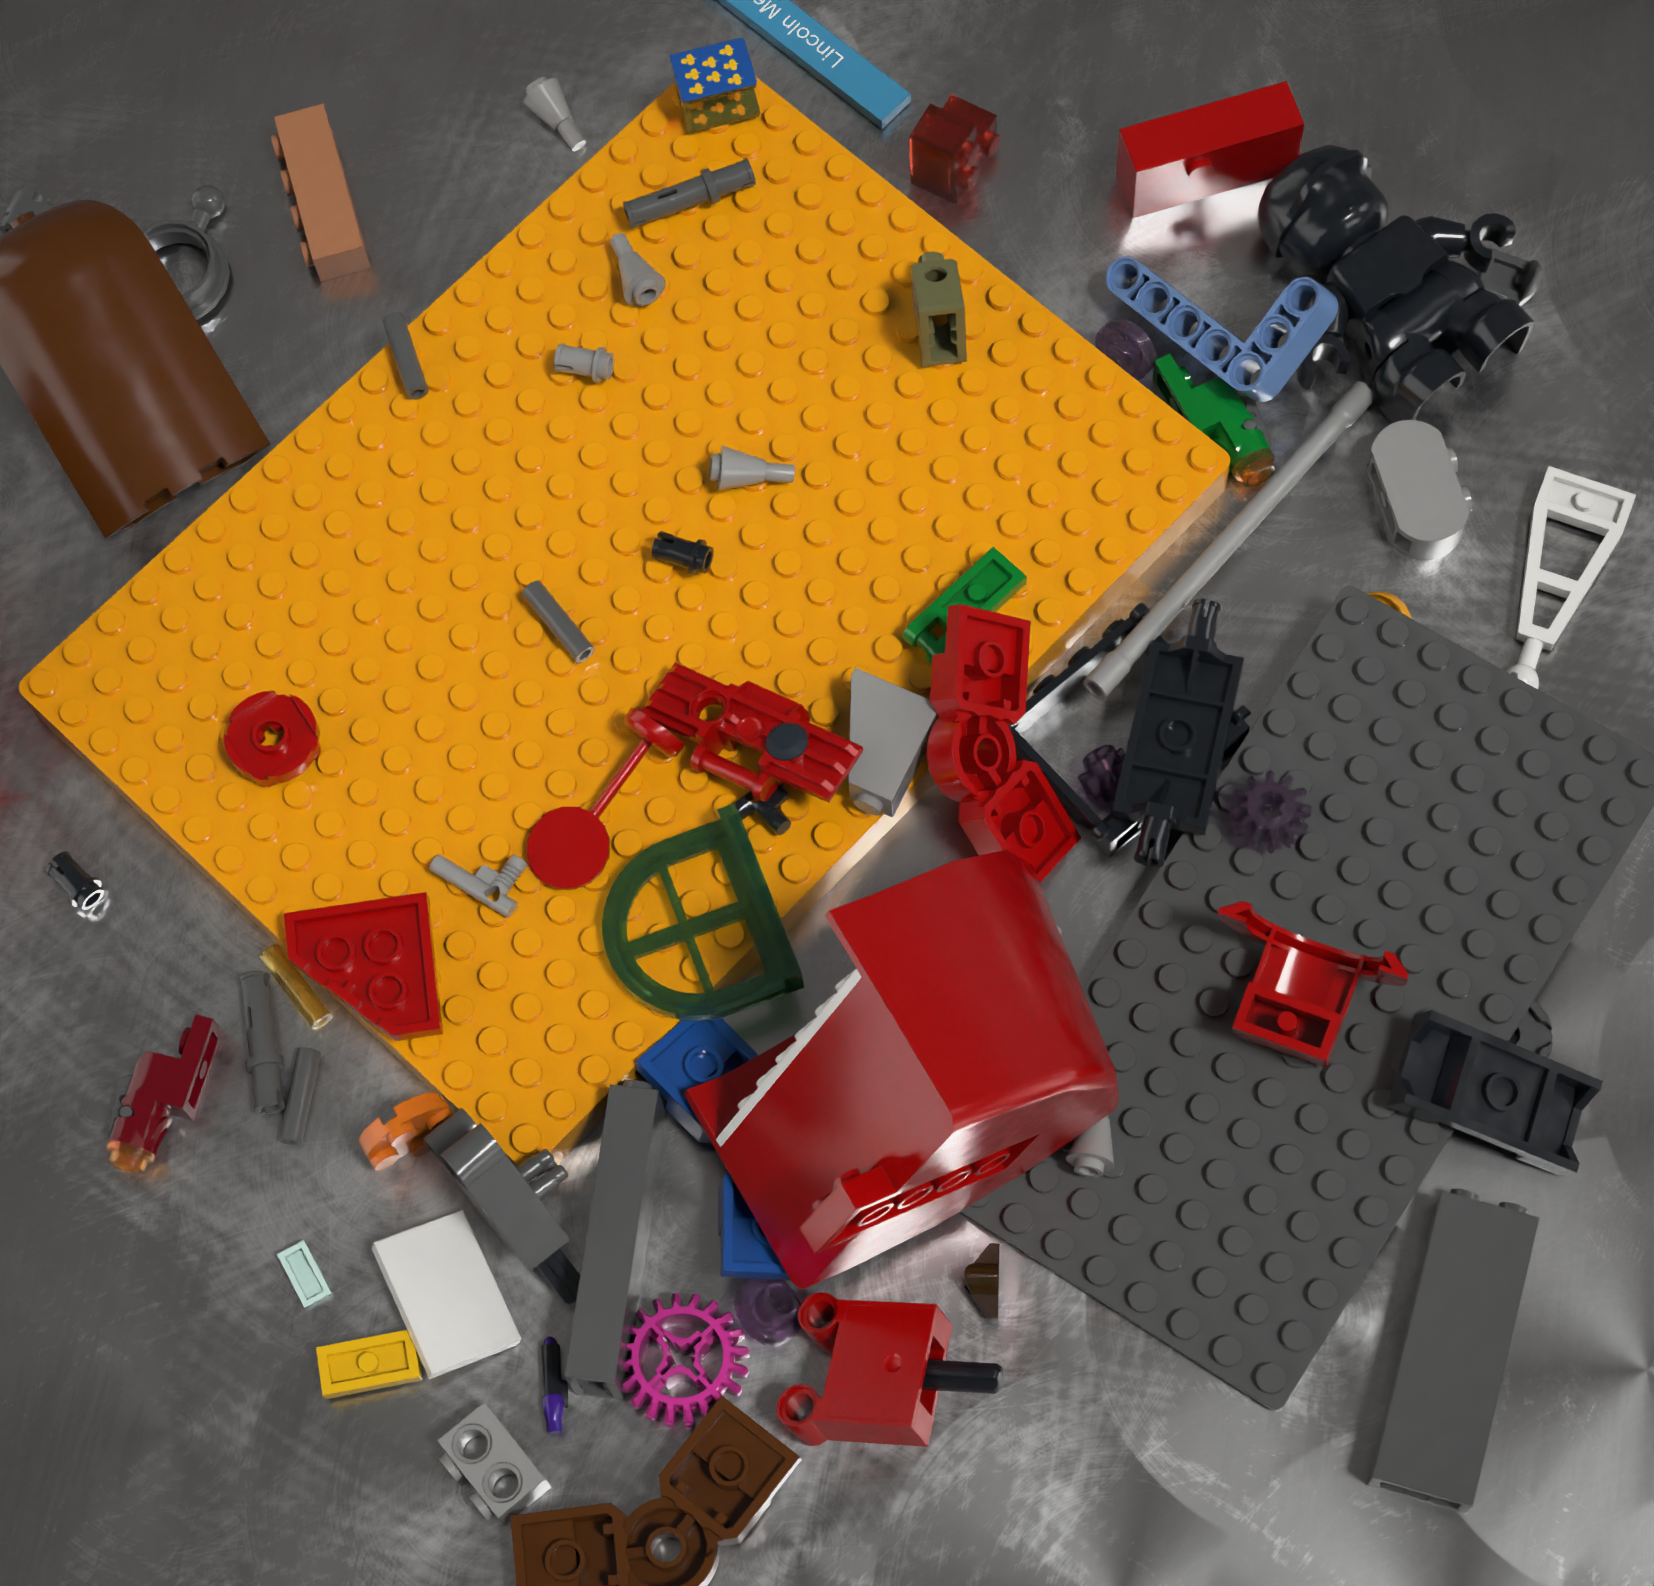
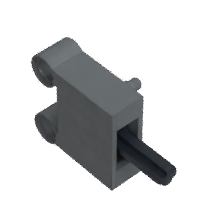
M463 1108L459 1109L423 1138L503 1244L530 1271L537 1267L564 1303H574L577 1299L580 1273L560 1249L570 1238L542 1203V1200L557 1189L560 1183L568 1177V1172L562 1165L555 1163L554 1157L548 1149H543L537 1155H532L516 1168L488 1130L481 1123L476 1125Z

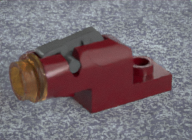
M195 1014L191 1028L186 1027L181 1035L179 1042L180 1059L145 1051L138 1060L133 1074L118 1079L108 1129V1138L110 1139L107 1146V1151L110 1152L108 1164L127 1172L144 1174L147 1165L153 1164L158 1147L173 1122L169 1115L194 1121L223 1035V1031L213 1018Z

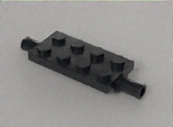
M1196 599L1193 601L1187 635L1183 636L1180 641L1169 644L1152 640L1112 808V817L1143 823L1137 850L1134 854V860L1142 865H1147L1151 848H1153L1151 867H1162L1164 865V857L1171 829L1206 836L1244 667L1243 657L1223 653L1214 642L1219 617L1223 608L1218 602L1210 600L1206 617H1204L1206 599Z

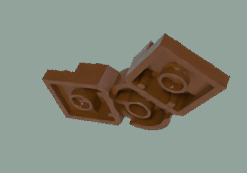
M721 1395L659 1474L662 1498L653 1499L642 1504L628 1517L612 1503L511 1515L516 1586H707L718 1567L719 1546L740 1544L770 1506L771 1498L799 1464L801 1458ZM671 1537L681 1542V1551L675 1560L661 1562L655 1558V1548L662 1539Z

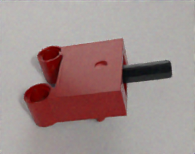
M819 1292L812 1294L803 1301L798 1311V1321L800 1326L822 1351L832 1354L823 1397L821 1398L808 1385H793L780 1395L776 1412L779 1419L802 1444L808 1446H817L827 1440L928 1447L939 1391L996 1394L1004 1385L1003 1368L997 1363L946 1361L953 1325L937 1304L838 1300L829 1293ZM832 1319L828 1325L822 1327L828 1320ZM812 1410L807 1418L801 1420L805 1413Z

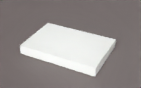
M463 1210L373 1243L372 1251L429 1379L519 1345L522 1338Z

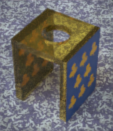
M743 38L669 55L674 89L687 134L755 118L760 115V108L754 91L757 87V80Z

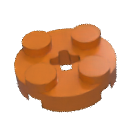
M428 1092L407 1099L393 1107L397 1116L386 1124H383L378 1117L362 1132L358 1142L375 1171L388 1168L400 1157L412 1152L414 1157H420L431 1151L423 1138L453 1115L443 1095L440 1098L437 1092Z

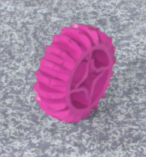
M674 1293L671 1296V1308L665 1309L662 1301L657 1298L652 1301L656 1311L655 1315L650 1317L643 1309H639L636 1312V1316L643 1326L640 1329L633 1325L629 1327L630 1336L634 1342L627 1343L626 1345L631 1359L624 1361V1370L627 1375L631 1376L623 1380L622 1390L624 1393L637 1391L631 1400V1404L635 1409L642 1408L650 1402L646 1412L648 1420L655 1421L661 1412L665 1410L664 1423L667 1427L673 1428L676 1424L677 1415L683 1414L685 1426L693 1428L695 1424L693 1413L701 1411L704 1418L710 1411L709 1407L716 1403L725 1392L737 1397L741 1395V1386L731 1379L732 1377L740 1379L748 1377V1368L735 1362L749 1358L750 1353L748 1347L734 1346L745 1338V1334L742 1328L728 1330L735 1320L731 1312L723 1313L715 1319L719 1310L717 1301L711 1300L702 1311L700 1310L701 1298L699 1294H692L688 1307H683L680 1294ZM679 1324H693L705 1328L702 1333L696 1331L687 1338L675 1337L665 1329ZM718 1339L723 1348V1361L719 1374L712 1381L702 1368V1363L706 1355L711 1351L709 1346ZM654 1340L664 1355L662 1362L655 1369L656 1375L647 1382L644 1376L643 1362L646 1350L651 1341ZM668 1345L683 1356L695 1353L690 1355V1358L698 1376L681 1364L675 1368L670 1367L676 1365ZM682 1382L690 1383L698 1391H701L696 1395L684 1398L670 1397L660 1393L664 1388L669 1390L672 1386Z

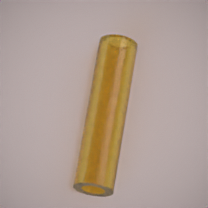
M273 944L261 953L260 959L311 1028L317 1030L326 1025L331 1020L332 1014L299 970L290 963L287 954L281 946Z

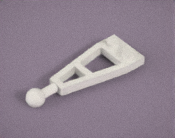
M1548 466L1532 510L1516 632V640L1524 642L1517 664L1509 667L1506 672L1509 674L1511 672L1518 673V679L1538 689L1539 678L1535 667L1542 648L1548 651L1553 649L1619 543L1636 494ZM1546 517L1605 536L1578 581L1540 569ZM1537 589L1566 598L1565 603L1549 629L1532 624Z

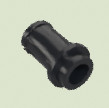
M663 531L657 534L659 539L655 538L652 559L688 568L689 574L707 573L713 560L714 549L707 546L705 540L699 539L697 542H693Z
M61 852L52 858L58 867H55L52 863L47 864L45 872L70 896L69 903L72 906H80L82 910H87L96 905L102 898L104 891L101 888V881L97 877H91L69 852Z

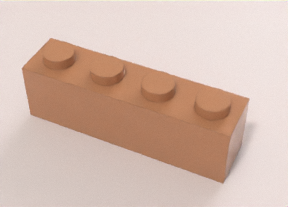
M324 103L275 116L274 120L278 134L272 135L271 140L277 160H286L288 169L282 170L280 173L287 196L295 194L298 204L291 206L290 210L297 232L305 230L307 241L300 242L306 267L315 266L321 282L371 268Z

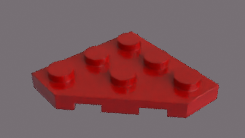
M426 892L284 913L287 956L294 967L394 1041L443 1034L430 903Z

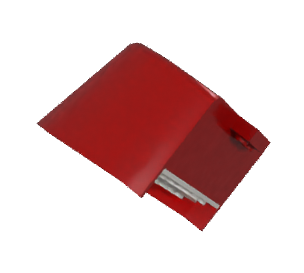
M1007 849L951 861L875 894L829 910L825 917L856 967L854 971L836 984L835 989L837 993L820 1005L814 1012L817 1017L793 1036L726 1075L689 1088L684 1093L793 1284L800 1289H805L844 1272L938 1225L1024 1174L1112 1113L1118 1105L1119 1093L1114 1065L1032 864Z

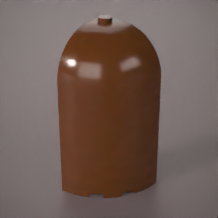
M85 199L61 204L36 216L33 211L27 212L10 223L12 229L0 236V365L105 538L135 527L161 508L178 499L176 494L196 482L201 486L226 472L244 465L271 445L151 243L129 217L108 204Z

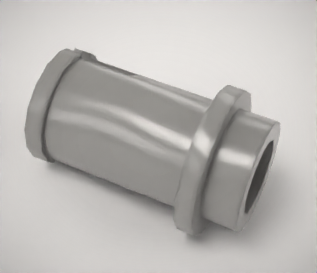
M560 343L555 353L554 365L556 366L554 369L559 373L566 372L592 377L594 382L599 383L602 379H610L614 367L613 353L606 352V348L601 346L597 350H591Z

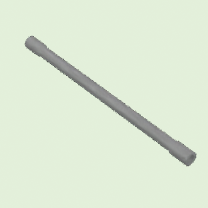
M1357 381L1331 408L1329 415L1118 647L1108 653L1084 679L1083 685L1093 697L1104 700L1129 673L1135 661L1151 645L1152 640L1154 641L1343 431L1347 427L1352 426L1374 402L1376 397L1370 386L1364 382Z

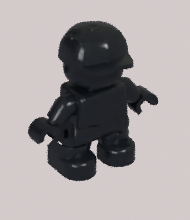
M1325 145L1300 154L1280 170L1266 186L1258 207L1260 231L1276 258L1284 257L1286 260L1292 261L1307 276H1328L1323 287L1332 292L1338 301V313L1335 319L1297 368V380L1302 388L1310 390L1318 374V367L1314 363L1317 360L1331 362L1335 367L1336 374L1346 375L1351 362L1350 353L1345 344L1342 343L1346 333L1354 343L1367 384L1375 393L1378 408L1391 423L1402 420H1415L1422 405L1444 384L1450 381L1456 389L1462 386L1466 377V371L1452 357L1458 351L1461 352L1478 373L1484 370L1490 356L1504 341L1517 355L1523 351L1534 328V320L1515 300H1501L1496 294L1486 290L1482 280L1472 270L1456 261L1448 259L1459 258L1461 252H1463L1465 260L1471 267L1486 273L1492 260V250L1484 247L1481 241L1494 242L1498 247L1510 245L1516 235V228L1513 221L1497 213L1478 217L1470 230H1465V224L1433 216L1420 218L1415 221L1410 216L1402 215L1385 226L1389 215L1388 202L1383 193L1370 180L1372 167L1368 164L1367 158L1358 150ZM1314 296L1308 305L1309 308L1313 306L1316 300V296Z

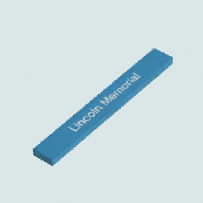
M717 0L881 129L911 102V93L792 1Z

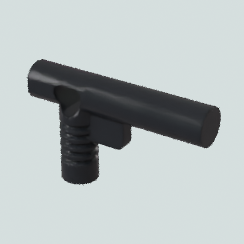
M781 782L771 797L765 802H750L754 797L752 791L749 790L730 806L731 811L740 821L754 812L777 835L784 834L791 826V821L777 809L789 798L788 793L782 788L786 784L784 782Z

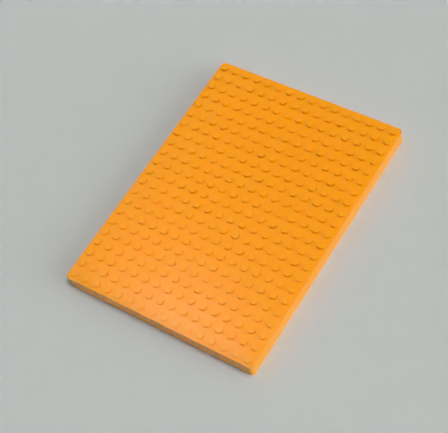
M757 77V82L752 87L760 110L758 117L687 134L674 87H678L677 81L672 83L408 325L429 390L424 397L419 399H409L407 397L390 343H388L27 673L19 683V692L35 715L286 953L284 913L426 892L430 903L443 1034L394 1041L330 992L328 993L432 1092H437L440 1098L443 1095L454 1113L463 1108L476 1125L481 1123L516 1168L543 1149H548L554 1157L555 1163L559 1165L605 1118L610 1084L623 1086V1082L627 1080L642 1081L644 1077L635 1069L636 1060L704 1001L713 1009L935 784L928 767L926 751L893 818L881 812L878 816L868 814L854 804V801L850 799L849 773L829 803L785 784L782 788L788 793L789 798L777 809L791 821V826L784 834L777 835L754 812L740 821L733 814L730 806L749 790L709 771L699 773L693 770L690 766V761L699 743L668 730L685 745L682 751L676 757H667L650 747L599 817V820L605 825L610 838V857L603 872L590 884L575 890H558L543 883L531 870L527 858V841L534 825L546 813L560 807H580L590 811L641 741L640 738L626 727L624 722L626 714L631 707L639 711L642 710L675 662L727 686L730 683L740 686L746 681H750L803 705L809 713V723L850 740L851 675L855 668L930 700L932 665L925 659L926 653L918 646L911 647L902 638V634L914 619L992 547H995L1027 576L1026 585L996 613L1031 621L1027 678L1028 690L1224 492L1227 485L1230 456L1222 447ZM745 158L748 159L754 173L756 185L720 196V202L711 204L710 201H706L631 229L622 202L630 201L700 176L701 170L709 168L710 171H714L740 162ZM615 234H625L633 250L664 277L665 288L653 303L634 306L625 301L618 258L610 245V239ZM927 252H939L944 256V259H953L957 262L965 306L966 362L922 367L913 305L911 266L918 263L919 257ZM947 314L934 315V326L946 324L948 322ZM563 343L568 346L597 350L600 346L605 347L606 352L613 353L614 367L610 379H602L601 382L597 383L589 376L556 372L554 369L556 366L554 365V359L558 345ZM721 445L764 459L768 463L795 465L793 483L764 481L759 484L718 490L717 481L709 480L711 454H720ZM663 531L693 542H697L699 539L705 540L707 546L714 549L713 560L707 573L689 574L688 568L652 559L655 538L659 539L657 534ZM540 580L593 645L595 650L588 659L577 663L523 597L522 592L530 583ZM937 624L930 632L939 640L947 631ZM263 691H275L276 695L290 697L289 694L299 697L311 709L320 730L319 742L321 752L318 758L312 761L311 765L299 776L287 782L276 783L271 787H263L254 780L243 776L233 765L224 745V735L226 734L227 736V729L231 723L229 717L233 710L246 698ZM716 704L709 705L701 711L699 718L704 721H713L722 714L724 708ZM272 728L264 732L266 740L261 744L263 746L279 744L284 731L275 733ZM739 743L734 751L730 752L723 749L720 752L719 756L761 774L758 765L761 754L756 752V750ZM754 798L750 802H758L760 800ZM440 854L475 876L483 865L488 866L497 873H501V870L504 869V865H507L506 863L512 854L520 857L528 866L520 874V877L517 878V881H514L515 884L512 885L507 894L508 897L518 902L515 912L510 918H507L430 871L429 867L433 859ZM494 892L487 898L497 901L500 892Z

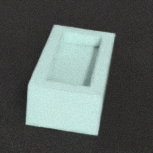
M305 1240L277 1254L305 1309L332 1294Z

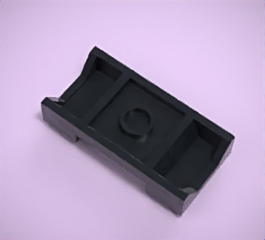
M1429 1010L1414 1015L1387 1106L1428 1123L1441 1122L1517 1153V1159L1559 1176L1577 1173L1580 1163L1572 1148L1582 1111L1601 1090L1603 1081L1436 1011Z

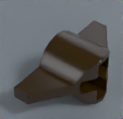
M990 1243L976 1261L966 1267L964 1272L965 1293L974 1299L987 1319H998L1000 1244Z

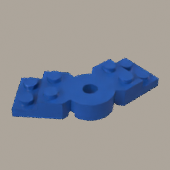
M704 1001L636 1060L635 1069L656 1090H659V1093L668 1101L665 1109L698 1142L712 1143L684 1095L685 1091L726 1075L757 1057L758 1054ZM728 1172L723 1177L718 1188V1236H721V1277L790 1280Z

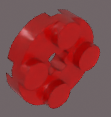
M275 691L256 693L238 704L229 717L231 723L227 729V736L226 734L224 735L226 752L235 768L243 776L254 780L263 787H271L276 783L287 782L299 776L311 765L312 761L318 758L321 752L319 742L320 730L311 709L303 700L289 694V697L286 695H276ZM272 728L275 733L284 731L279 744L275 746H263L261 744L266 740L264 735L266 730Z

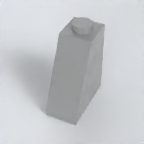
M855 668L851 675L850 741L863 746L864 750L849 772L850 799L854 801V804L860 810L868 814L878 816L881 812L893 818L927 751L931 729L939 719V716L929 699Z

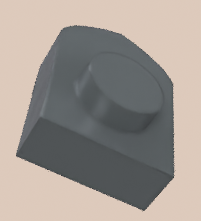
M1488 247V249L1492 250V260L1486 273L1478 271L1477 276L1482 280L1486 290L1496 294L1501 300L1511 299L1515 300L1520 306L1525 305L1542 286L1543 270L1537 260L1527 261Z

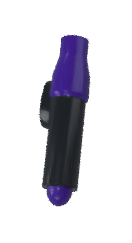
M549 1336L541 1346L542 1408L546 1420L547 1434L563 1433L562 1420L564 1409L568 1408L567 1380L562 1379L560 1345L557 1344L554 1337Z

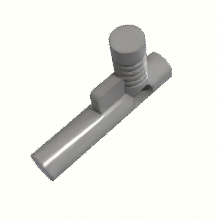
M438 854L431 862L429 870L503 916L510 918L515 912L518 902L508 897L507 894L512 885L515 884L514 881H517V878L520 877V874L523 873L528 864L520 857L512 854L506 863L507 865H504V869L501 870V873H497L488 866L483 865L474 876ZM494 892H500L497 901H492L487 897Z

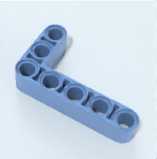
M1129 256L1120 257L1109 266L1106 272V284L1112 293L1230 386L1257 402H1267L1279 394L1338 313V301L1332 292L1309 277H1299L1284 289L1245 342L1160 275L1136 259ZM1137 276L1134 285L1129 288L1132 279ZM1316 296L1313 306L1305 310L1307 302ZM1167 299L1165 307L1159 311L1161 303ZM1198 322L1196 330L1189 335L1191 327ZM1288 333L1285 343L1278 347L1280 338ZM1229 345L1227 354L1219 360L1222 350ZM1257 370H1260L1258 379L1253 384H1250L1252 375Z

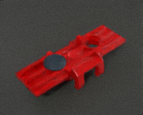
M676 662L641 710V712L664 728L699 743L690 761V766L693 770L699 773L709 771L750 790L753 793V797L762 802L767 801L781 782H784L829 803L864 750L861 745L809 723L810 716L803 705L750 681H746L740 686L732 683L727 686ZM716 704L724 708L722 714L713 721H704L699 718L701 711L709 705ZM739 743L756 750V752L761 754V759L758 761L761 774L719 756L720 752L723 749L730 752L734 751Z

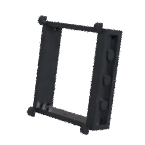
M1144 603L1138 604L1125 621L1121 618L1119 621L1115 620L1103 632V639L1091 649L1085 646L1078 650L1069 660V667L1055 677L1051 674L1045 677L1034 689V695L1026 701V713L1015 725H1008L1015 741L1016 761L1026 760L1038 763L1068 816L1108 858H1111L1141 833L1143 823L1112 817V812L1101 820L1020 734L1078 688L1103 658L1118 647L1143 619L1142 617L1149 612V608ZM1160 635L1154 640L1167 643ZM1151 645L1144 651L1147 656L1149 655ZM1244 705L1233 711L1222 764L1236 753L1249 733L1250 726L1244 719L1251 712Z

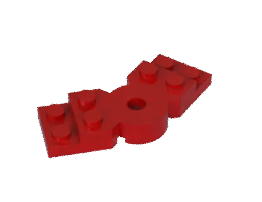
M963 604L948 606L945 653L935 654L932 657L930 703L938 714L939 719L933 725L927 743V762L930 774L936 786L945 796L960 802L958 822L978 855L1007 849L1032 864L1038 881L1041 883L1076 845L1081 836L1038 763L1026 760L1016 761L1015 741L1008 725H1015L1026 713L1031 621Z

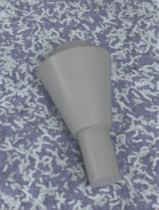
M540 77L533 81L525 90L527 95L523 99V105L555 131H558L572 151L581 149L586 144V140L572 122L573 118L558 79Z
M615 234L610 239V245L618 258L625 301L634 306L653 303L665 288L664 277L633 250L625 234Z
M721 445L720 454H711L709 480L717 481L718 490L759 484L764 481L793 483L795 465L768 463L764 459Z
M1108 1115L1077 1136L1066 1157V1161L1074 1166V1171L1082 1176L1101 1177L1104 1172L1111 1171L1115 1167Z

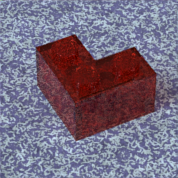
M952 94L942 109L929 104L909 136L911 184L957 204L963 192H970L975 186L980 173L979 166L984 158L990 159L999 145L1000 135L997 134V115Z

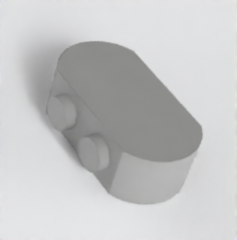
M1402 420L1385 427L1375 438L1366 469L1392 544L1398 552L1412 559L1434 560L1450 553L1462 538L1469 512L1473 510L1471 494L1467 486H1460L1456 475L1458 472L1456 453L1453 447H1446L1443 436L1437 428L1418 420Z

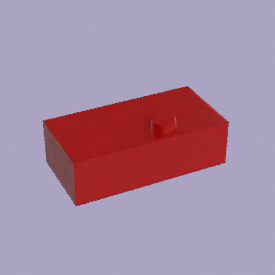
M1287 81L1119 129L1116 177L1132 218L1274 178L1290 161L1299 156L1305 124Z

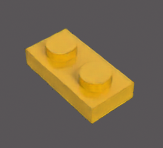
M408 1330L316 1347L322 1396L325 1399L423 1380L420 1357Z

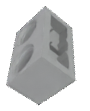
M485 1402L437 1440L446 1451L439 1460L456 1482L464 1476L468 1479L476 1490L469 1498L487 1521L496 1515L505 1526L511 1521V1515L520 1514L551 1488L548 1481ZM477 1436L486 1438L488 1442L487 1450L480 1458L471 1460L464 1457L465 1444L471 1438ZM504 1475L516 1476L518 1478V1487L515 1493L508 1498L495 1497L494 1485L496 1481Z

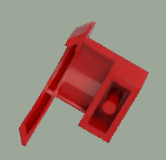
M1245 901L1221 907L1217 912L1219 919L1228 927L1266 945L1252 982H1248L1232 1026L1235 1036L1327 1068L1359 979L1391 986H1405L1408 982L1409 974L1394 953L1385 951L1383 957H1370L1313 941L1266 920L1254 911L1251 903Z

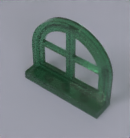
M735 803L717 809L719 820L667 838L642 851L621 871L606 899L602 919V935L606 954L614 974L621 985L638 1002L659 1014L671 1018L689 1021L719 1019L804 988L801 969ZM718 849L738 902L687 920L668 867ZM659 873L678 924L628 942V918L634 900L641 889ZM745 919L765 974L714 991L694 938ZM686 942L705 993H684L669 989L649 977L638 965L636 959Z

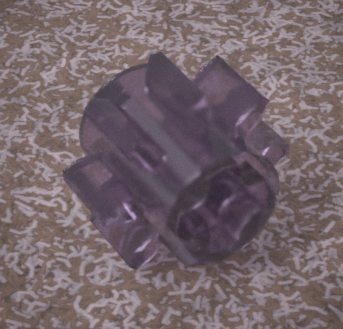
M1104 745L1094 749L1084 757L1083 767L1086 772L1080 774L1078 779L1087 796L1092 794L1095 800L1101 797L1105 803L1114 802L1125 757L1122 748L1116 750L1113 745Z

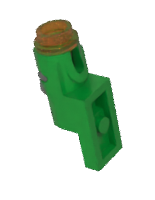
M1171 353L1154 361L1152 382L1163 401L1229 454V469L1237 481H1242L1245 487H1254L1268 480L1276 472V466L1273 463L1275 456L1271 451L1272 444L1255 400L1246 396H1239L1235 388L1220 377L1194 387L1188 370L1184 366L1178 367Z

